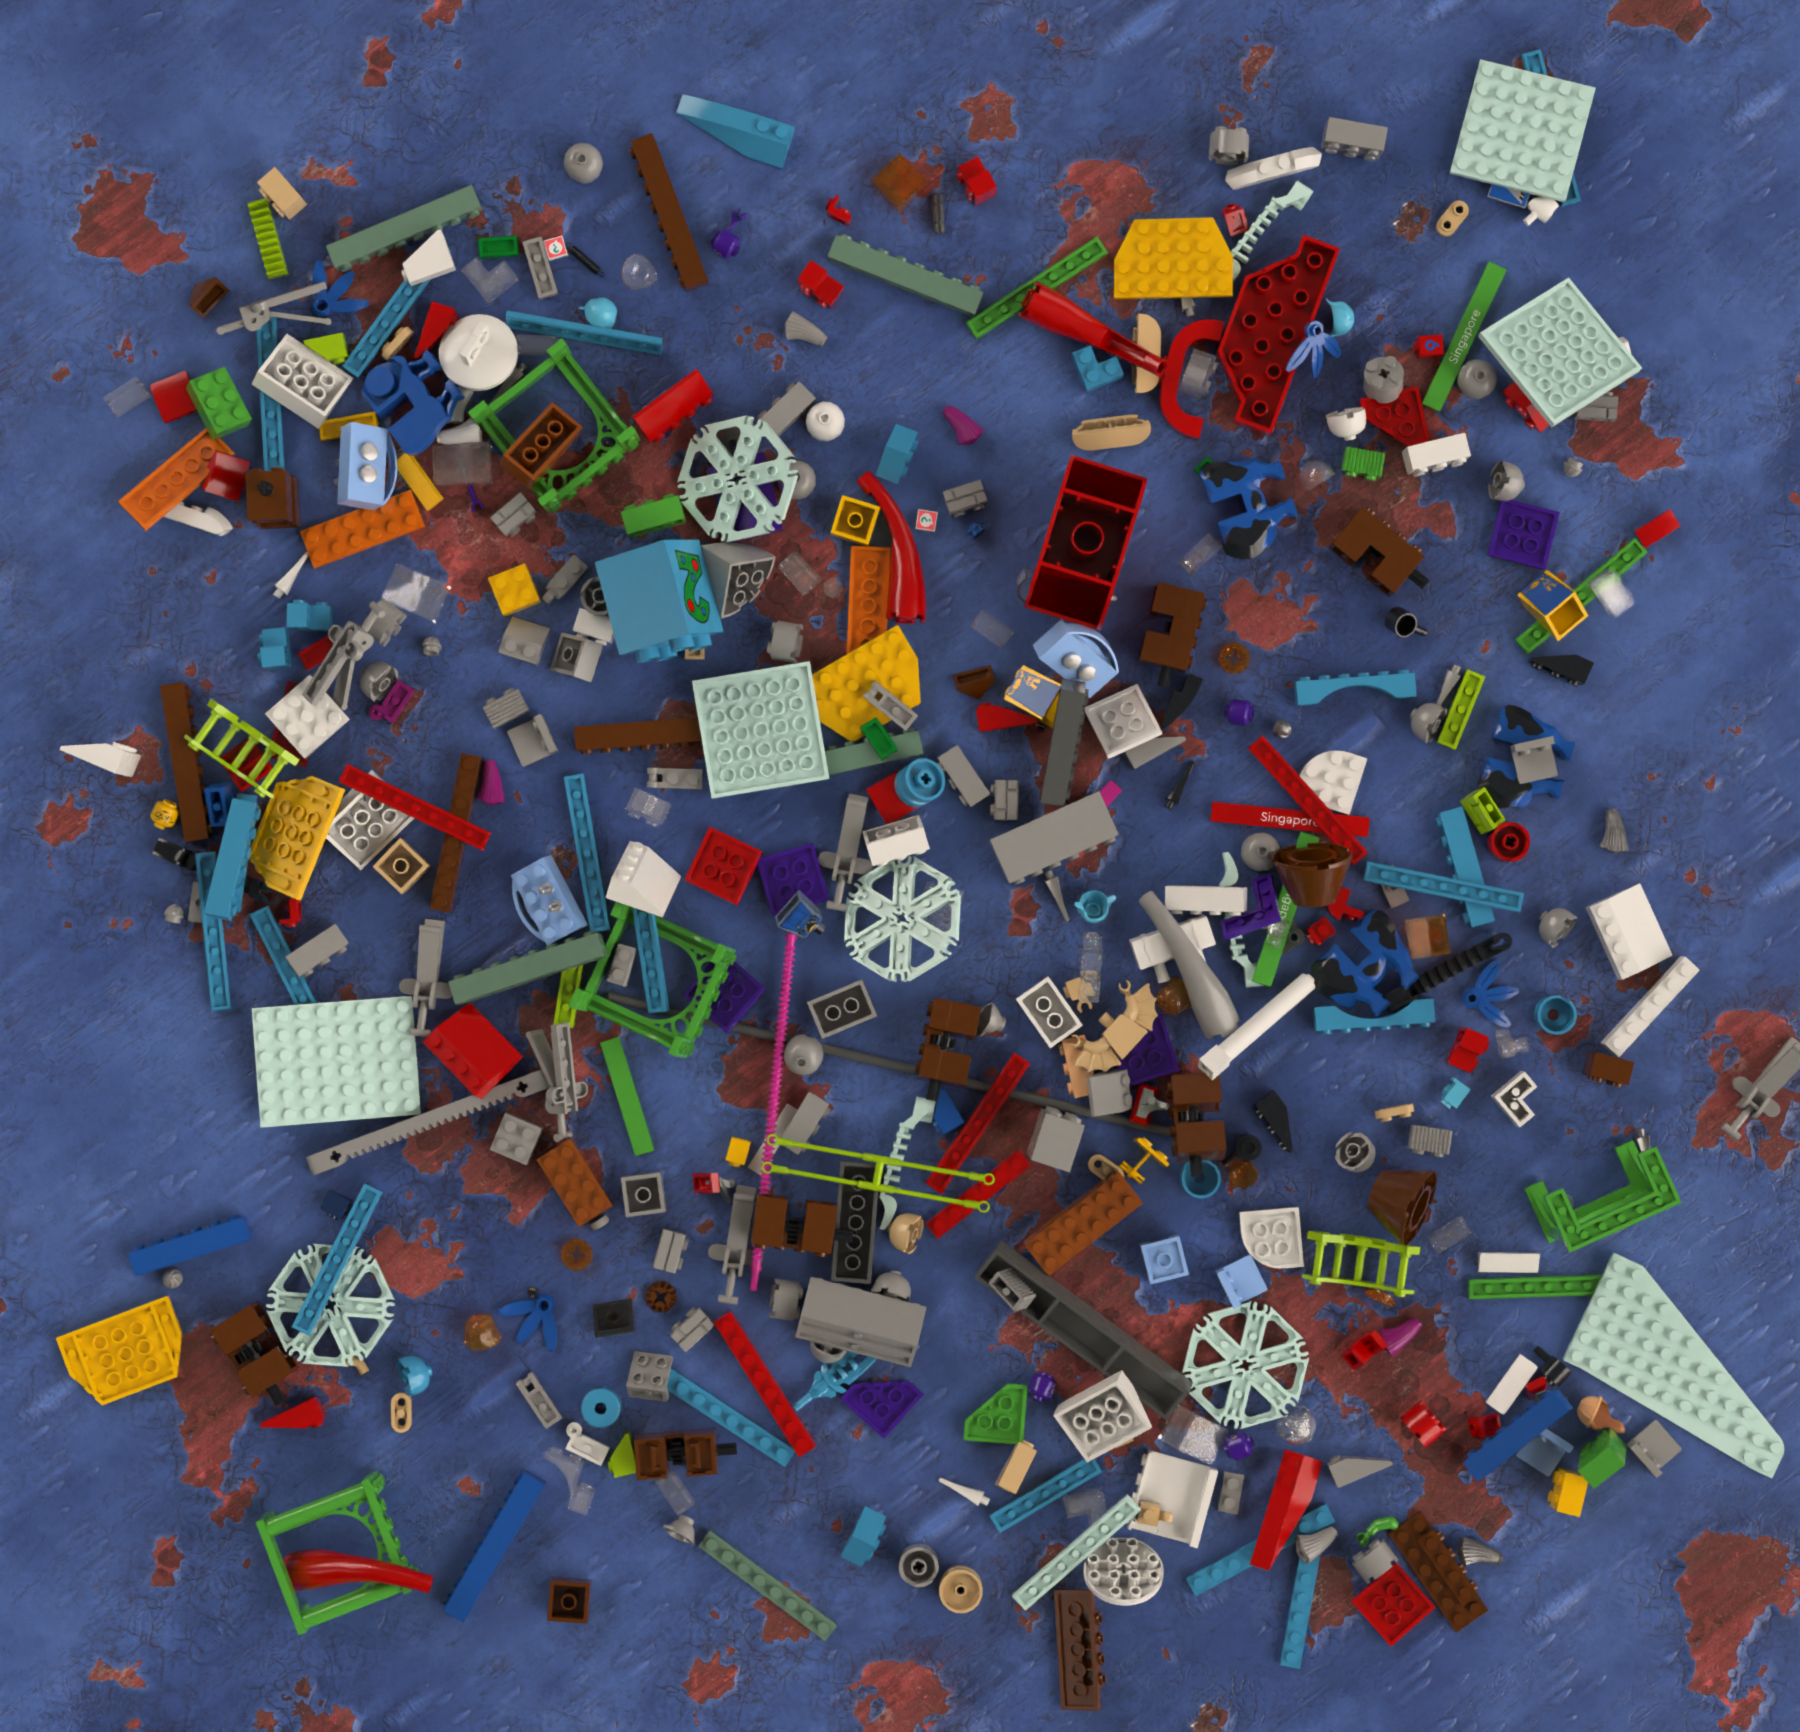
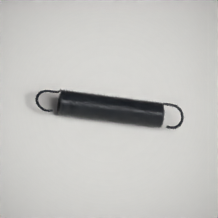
M575 245L569 250L573 256L595 275L601 270L596 263Z

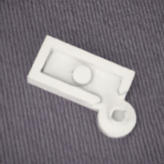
M570 1423L567 1426L566 1432L571 1438L565 1449L601 1466L610 1447L582 1434V1426L579 1423Z

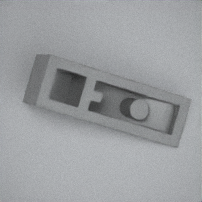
M1153 738L1123 753L1134 770L1186 741V738Z
M1341 1455L1330 1458V1462L1326 1463L1337 1488L1393 1465L1389 1458L1341 1457Z

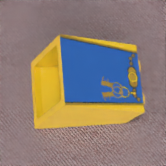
M1548 570L1517 595L1524 608L1557 641L1588 617L1576 592Z
M1023 665L1017 671L1012 685L1007 688L1004 700L1053 729L1061 684Z

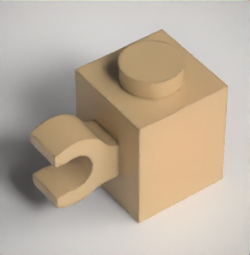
M1088 974L1064 982L1066 986L1063 987L1066 998H1071V1001L1079 999L1077 1010L1080 1013L1082 1012L1081 1005L1083 1003H1087L1089 1009H1092V1003L1087 995L1095 992Z
M1139 1500L1138 1506L1141 1508V1511L1136 1515L1137 1523L1157 1527L1158 1520L1172 1522V1512L1160 1511L1159 1503Z

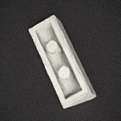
M1478 1252V1272L1538 1273L1540 1254Z
M1519 1354L1486 1403L1502 1415H1505L1538 1366Z

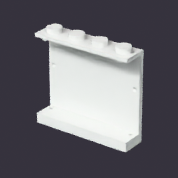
M1148 1450L1147 1454L1142 1456L1140 1464L1143 1466L1142 1473L1137 1474L1135 1485H1138L1136 1493H1132L1131 1498L1137 1505L1139 1500L1159 1503L1160 1511L1172 1512V1522L1158 1520L1157 1527L1139 1524L1136 1521L1135 1515L1127 1522L1128 1529L1141 1530L1188 1543L1189 1546L1198 1548L1218 1474L1217 1468Z

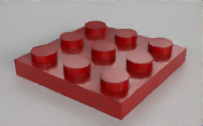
M709 826L684 880L738 905L763 851Z
M1397 1562L1392 1563L1393 1566L1377 1579H1374L1351 1600L1391 1647L1436 1608Z

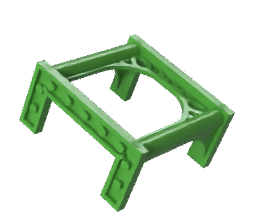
M562 338L546 350L550 356L547 360L490 405H487L483 400L468 412L479 427L482 426L504 454L515 442V439L496 417V414L556 366L588 404L595 415L598 425V437L591 454L585 461L571 469H549L546 472L550 475L548 484L545 482L547 479L542 476L531 488L547 513L557 511L562 506L560 503L565 499L569 501L577 495L576 491L579 488H586L593 482L592 478L594 476L604 474L608 470V465L612 462L614 464L619 462L624 457L622 454L627 450H634L638 447V442L640 441L632 425L628 427L571 356L572 353ZM604 426H607V430L611 429L612 433H611V432H605V433H603V432H602L603 427H604ZM605 437H611L616 443L613 447H605L601 444V441ZM601 449H602L603 451L607 452V453H602V454H601L602 457H598V456H597V452H598L599 450H601ZM585 463L589 464L587 469L583 467ZM574 474V479L571 477L568 483L567 475ZM557 475L563 478V485L560 489L553 487V479Z
M616 902L610 915L618 919L605 945L608 957L598 960L585 990L576 988L568 1006L576 1010L591 1011L669 1048L668 1053L675 1057L687 1058L688 1055L691 1056L695 1048L693 1043L696 1037L699 1038L703 1031L701 1025L704 1019L707 1020L711 1014L712 1009L710 1006L712 1002H715L720 994L718 990L720 984L724 983L728 977V972L726 971L729 965H733L737 957L735 954L736 950L720 943L717 944L655 915L658 936L682 947L691 956L697 969L698 985L693 1000L678 1015L662 1020L646 1018L596 994L629 922L635 925L632 907ZM698 953H699L702 957H703V955H706V956H707V957L701 959L700 961L697 959ZM706 962H713L715 968L711 972L705 973L701 969L702 965ZM704 977H711L707 980L708 984H703ZM697 996H701L699 1002L696 1000ZM688 1012L693 1013V1016H690L691 1022L686 1018ZM678 1019H682L686 1024V1031L684 1033H680L676 1029ZM667 1023H671L672 1032L669 1031L670 1028H664Z
M1630 1140L1615 1147L1614 1150L1630 1184L1575 1209H1572L1563 1188L1548 1193L1542 1180L1523 1188L1547 1242L1551 1243L1558 1240L1565 1243L1570 1253L1682 1203L1657 1146L1639 1153L1634 1141Z
M377 1470L370 1472L359 1484L275 1515L274 1510L266 1512L256 1521L298 1635L306 1633L310 1627L403 1592L407 1594L413 1591V1589L390 1584L366 1582L355 1591L314 1607H310L309 1603L300 1605L274 1537L277 1534L327 1515H348L365 1524L373 1534L378 1550L377 1560L419 1571L417 1566L414 1567L413 1563L408 1564L405 1555H401L399 1549L401 1547L398 1536H394L392 1519L390 1517L387 1518L385 1513L387 1509L386 1503L383 1498L380 1499L379 1493L384 1489L385 1480L383 1475L379 1474ZM355 1502L353 1511H349L347 1506H352L351 1503ZM367 1502L369 1504V1512L361 1516L358 1508L361 1503ZM372 1513L374 1514L373 1521L376 1520L374 1524H371L368 1519ZM378 1535H381L383 1540H378ZM383 1553H388L387 1557L390 1560H384Z

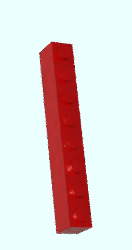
M732 1309L717 1318L714 1324L798 1457L815 1448L816 1442Z

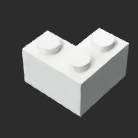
M1525 1071L1518 1072L1491 1095L1492 1099L1516 1127L1520 1128L1535 1115L1522 1100L1537 1088Z

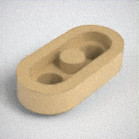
M1460 200L1454 201L1436 223L1437 233L1443 237L1451 236L1469 213L1468 205ZM1460 207L1462 213H1457L1456 208ZM1446 222L1449 223L1450 228H1444L1443 224Z
M408 326L398 329L394 335V340L391 343L387 342L381 349L383 352L381 356L387 361L393 359L391 356H395L404 347L414 332Z
M1413 1103L1375 1110L1374 1113L1376 1119H1380V1122L1392 1120V1116L1399 1115L1400 1118L1412 1116L1411 1112L1415 1110Z
M1095 1154L1090 1157L1088 1161L1090 1171L1102 1180L1116 1169L1124 1177L1123 1170L1105 1156ZM1097 1160L1102 1162L1099 1168L1094 1166V1162Z
M399 1392L391 1399V1426L396 1432L404 1433L412 1425V1400L405 1392ZM399 1399H404L405 1405H400ZM399 1419H404L405 1425H400Z

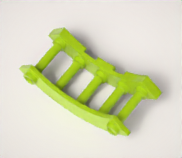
M210 699L207 706L212 708V714L194 739L188 735L184 736L189 741L188 746L195 751L201 749L256 788L254 792L264 798L267 795L272 799L274 795L267 791L273 780L285 764L287 765L290 762L296 766L300 759L242 720L239 723V717L213 699ZM223 716L231 721L229 725L231 727L214 751L211 752L202 746L201 742L218 718L221 719ZM242 729L249 734V740L230 765L219 756L235 733ZM261 742L267 746L264 749L266 752L247 777L237 769L254 745H258ZM277 753L279 755L277 757L278 761L262 784L259 785L254 782L270 758Z
M1308 1231L1307 1239L1315 1240V1244H1317L1313 1273L1302 1274V1278L1308 1279L1310 1284L1321 1285V1282L1363 1286L1394 1292L1393 1295L1397 1297L1414 1294V1290L1405 1288L1408 1259L1411 1258V1255H1419L1420 1247L1409 1244L1403 1245L1399 1242L1396 1244L1387 1242V1240L1341 1233L1340 1235L1330 1234V1232ZM1327 1242L1334 1243V1246H1336L1331 1276L1320 1275L1324 1246L1327 1245ZM1346 1244L1356 1245V1249H1358L1354 1279L1339 1277L1343 1247H1346ZM1368 1247L1377 1248L1380 1252L1376 1282L1362 1280L1365 1252L1368 1250ZM1391 1251L1398 1252L1401 1257L1397 1286L1384 1284L1388 1254Z

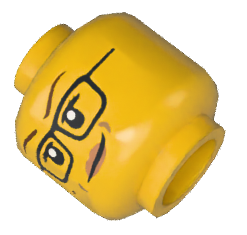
M168 799L156 802L150 814L151 819L154 821L153 825L163 830L165 827H173L180 814L177 808L178 805Z

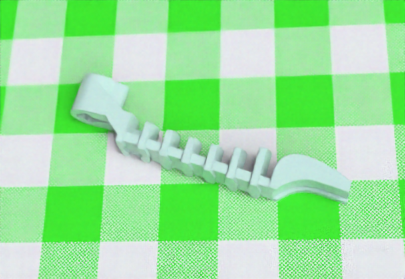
M1296 181L1287 196L1273 197L1270 204L1266 205L1263 213L1257 217V221L1252 223L1249 231L1245 232L1242 240H1239L1235 249L1231 250L1233 256V282L1237 279L1241 270L1239 262L1234 257L1247 264L1249 258L1239 251L1242 249L1248 254L1251 253L1253 248L1246 244V242L1250 241L1253 244L1257 242L1258 238L1252 234L1254 232L1260 236L1265 230L1259 226L1261 223L1266 227L1270 226L1271 221L1266 218L1267 215L1276 219L1279 214L1276 212L1277 209L1283 211L1284 208L1291 205L1301 211L1314 192L1313 190Z
M1223 852L1225 875L1219 883V887L1231 886L1238 880V871L1229 852ZM1223 912L1225 920L1234 917L1229 915V912ZM1242 935L1229 939V950L1232 953L1231 960H1235L1243 967L1245 987L1264 986L1251 981L1257 963H1251L1248 955L1242 954V950H1245L1244 943L1236 944L1235 939H1243Z
M916 1096L913 1115L906 1121L899 1123L900 1129L896 1133L897 1139L893 1144L894 1149L890 1157L897 1158L900 1161L904 1160V1155L898 1154V1149L907 1151L908 1144L901 1143V1139L910 1140L911 1134L908 1133L909 1129L914 1130L915 1125L919 1121L932 1122L935 1101ZM887 1165V1172L884 1174L883 1179L884 1185H888L889 1181L899 1183L900 1176L892 1175L891 1173L892 1170L900 1172V1165ZM881 1192L880 1199L884 1204L885 1212L880 1229L885 1230L895 1214L897 1203L895 1198Z

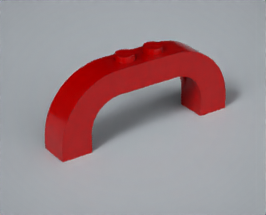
M1206 319L1187 325L1176 335L1169 349L1168 356L1164 355L1163 358L1168 362V368L1158 381V386L1161 387L1159 395L1161 414L1173 431L1189 439L1199 440L1204 418L1186 414L1177 403V390L1185 352L1192 344L1197 342L1219 344L1224 325L1222 321Z

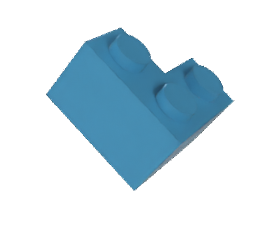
M1091 345L1075 351L1071 355L1086 393L1123 378L1124 374L1117 356L1098 363Z
M898 424L895 425L885 446L876 476L898 484L901 477L905 478L909 468L905 466L906 462L910 463L919 442L916 440L918 432Z
M293 600V603H287V627L291 630L329 631L333 626V607L328 606L327 602H316V605H309L305 600Z
M288 628L262 629V635H259L261 648L260 653L257 654L259 665L262 664V668L266 670L292 668Z
M865 1506L840 1557L860 1567L863 1566L865 1561L869 1562L879 1545L878 1535L882 1536L886 1525L883 1524L886 1516Z

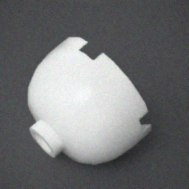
M823 401L816 403L809 409L805 423L808 432L813 438L828 442L842 433L845 418L842 410L832 402Z
M1363 407L1344 409L1345 411L1339 413L1335 411L1326 415L1329 430L1337 437H1344L1345 441L1356 439V435L1361 433L1366 425V413Z

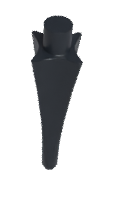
M1194 761L1189 764L1178 783L1165 798L1168 801L1164 807L1168 810H1172L1174 805L1177 806L1179 804L1188 777L1195 765Z

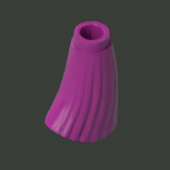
M948 405L942 412L945 419L954 429L959 445L974 444L984 432L971 418L951 405Z
M495 760L484 761L482 784L476 798L487 805L502 804L505 802L497 764H495Z
M1414 1317L1397 1327L1381 1329L1380 1335L1388 1344L1384 1350L1391 1357L1406 1346L1422 1327L1419 1320Z

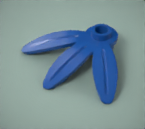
M318 259L314 264L312 282L316 284L324 281L327 286L325 269L322 261ZM349 271L341 276L328 292L324 289L315 293L316 299L311 305L314 315L325 317L330 311L335 313H353L369 306V301L365 299L337 301L350 287L355 275L354 271ZM318 306H323L325 309L322 311L318 310Z
M1311 321L1305 326L1304 333L1306 338L1290 357L1286 365V371L1290 372L1298 367L1311 350L1312 376L1316 378L1320 373L1323 363L1322 346L1336 358H1340L1341 349L1333 337L1323 333V326L1319 321Z
M1495 959L1482 971L1474 989L1470 988L1464 991L1462 1002L1468 1008L1478 1007L1489 1020L1497 1025L1508 1028L1511 1026V1022L1507 1016L1488 1002L1509 999L1517 995L1519 989L1504 986L1486 990L1500 969L1501 961ZM1472 994L1476 997L1474 1002L1468 1000V997Z
M542 1294L538 1296L536 1301H514L498 1309L497 1313L501 1316H514L532 1312L519 1329L516 1338L518 1344L525 1341L536 1330L542 1319L543 1334L547 1348L550 1352L555 1351L557 1327L554 1316L551 1313L555 1307V1301L552 1296ZM543 1301H547L549 1306H545Z

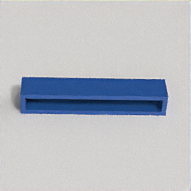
M239 1214L228 1217V1222L220 1223V1220L209 1223V1228L203 1230L199 1226L190 1229V1234L184 1236L180 1232L171 1235V1240L165 1242L161 1238L152 1241V1246L146 1248L144 1244L133 1247V1252L128 1253L134 1275L138 1276L252 1239L246 1217H239Z
M1551 1389L1541 1396L1543 1399L1537 1404L1534 1401L1526 1408L1527 1413L1523 1416L1520 1413L1511 1419L1513 1424L1508 1428L1504 1425L1496 1431L1497 1436L1494 1439L1487 1438L1481 1443L1482 1448L1476 1451L1473 1449L1466 1455L1467 1460L1463 1464L1477 1482L1490 1474L1573 1409L1559 1389L1553 1392Z

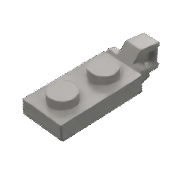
M573 554L548 582V585L545 587L548 591L542 599L547 604H550L555 597L558 600L564 597L589 567Z

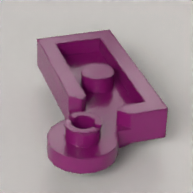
M397 680L382 705H373L369 709V716L373 720H381L384 717L394 724L415 690L402 681Z

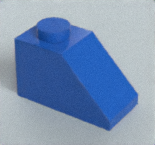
M232 781L215 782L204 789L211 827L226 826L232 798H235Z
M944 1088L940 1089L933 1116L935 1121L932 1123L938 1133L942 1131L943 1134H946L964 1123L946 1090Z

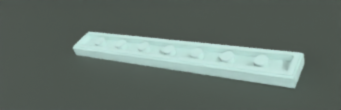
M1127 1494L1015 1591L1012 1597L1026 1611L1138 1514L1141 1508Z

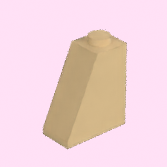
M1025 1440L1022 1443H1016L994 1484L995 1486L1011 1494L1017 1493L1037 1452L1033 1449V1444Z

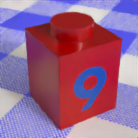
M1442 334L1418 336L1416 342H1413L1414 354H1417V359L1442 357L1444 354Z

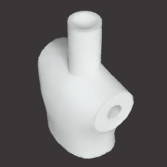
M1541 196L1533 198L1526 206L1531 213L1523 220L1524 224L1529 226L1537 218L1543 223L1547 222L1558 208V203L1553 199Z

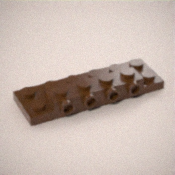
M1421 1511L1401 1523L1396 1530L1388 1532L1456 1633L1489 1611L1476 1592L1479 1589L1473 1579L1470 1581L1467 1579L1465 1574L1468 1572L1462 1563H1456L1454 1560L1456 1554L1450 1546L1445 1547L1442 1542L1445 1538L1439 1530L1435 1531Z
M1055 1589L1061 1710L1099 1711L1101 1710L1100 1689L1106 1682V1675L1102 1673L1101 1665L1105 1661L1104 1653L1100 1652V1645L1103 1644V1633H1099V1625L1102 1624V1614L1098 1613V1608H1095V1595L1090 1589Z

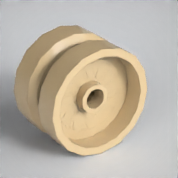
M955 1565L948 1568L942 1574L939 1581V1596L943 1605L955 1613H967L979 1605L983 1587L978 1573L966 1565ZM963 1587V1592H959L958 1588Z

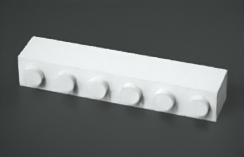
M1680 956L1600 1044L1614 1057H1620L1699 972V969L1685 956Z

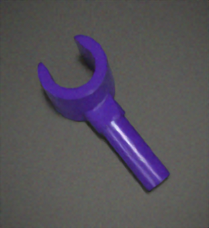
M740 208L733 211L732 221L726 230L731 232L737 222L744 220L747 214L743 213L739 217L738 212Z
M472 485L468 486L467 488L473 502L471 505L472 511L476 513L474 509V504L479 503L483 510V504L478 501Z

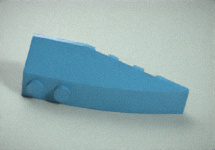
M682 94L676 112L687 121L724 142L725 145L735 149L744 157L780 169L783 168L795 132L794 126L738 108Z

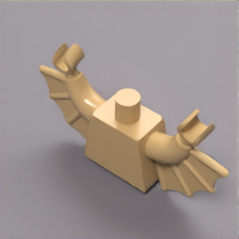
M1126 980L1127 989L1121 988L1119 983V991L1125 994L1127 1007L1124 1013L1119 1014L1115 1020L1107 1012L1101 1016L1098 1021L1106 1029L1101 1034L1102 1037L1093 1042L1088 1040L1082 1041L1079 1036L1071 1035L1074 1038H1078V1042L1076 1044H1069L1075 1048L1083 1047V1050L1073 1064L1075 1067L1082 1066L1090 1073L1093 1070L1107 1072L1112 1066H1120L1121 1062L1119 1059L1122 1060L1148 1032L1147 1030H1153V1021L1158 1016L1155 1010L1157 998L1151 994L1150 984L1147 983L1131 995L1130 982Z

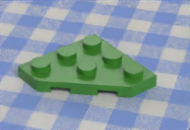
M1007 1383L965 1419L963 1440L1004 1444L1022 1443L1028 1385Z

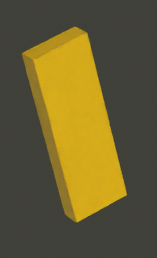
M376 412L325 420L319 428L321 442L340 439L341 427L350 422L379 427Z
M404 453L397 459V470L427 511L434 508L444 499L414 456Z

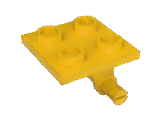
M1134 1138L1133 1140L1146 1152L1136 1166L1132 1168L1125 1160L1119 1165L1127 1173V1176L1129 1178L1132 1177L1139 1185L1145 1178L1137 1170L1149 1156L1162 1167H1168L1169 1165L1166 1161L1168 1157L1161 1151L1155 1152L1151 1148L1153 1144L1146 1138Z

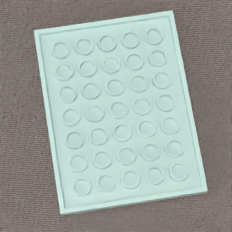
M412 996L252 1008L260 1128L421 1114L415 1036L410 1035V1029L414 1028Z

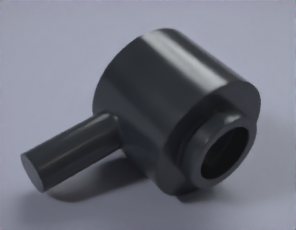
M1402 607L1392 608L1385 617L1387 629L1400 637L1405 638L1413 633L1426 636L1428 633L1427 629L1417 625L1415 615Z
M1243 1134L1234 1143L1235 1152L1221 1162L1225 1167H1228L1239 1158L1246 1161L1254 1160L1261 1153V1142L1251 1134Z
M1537 1346L1533 1350L1536 1355L1546 1362L1540 1369L1543 1373L1541 1377L1544 1376L1547 1383L1552 1387L1554 1385L1560 1387L1572 1371L1556 1357L1547 1354L1541 1347Z

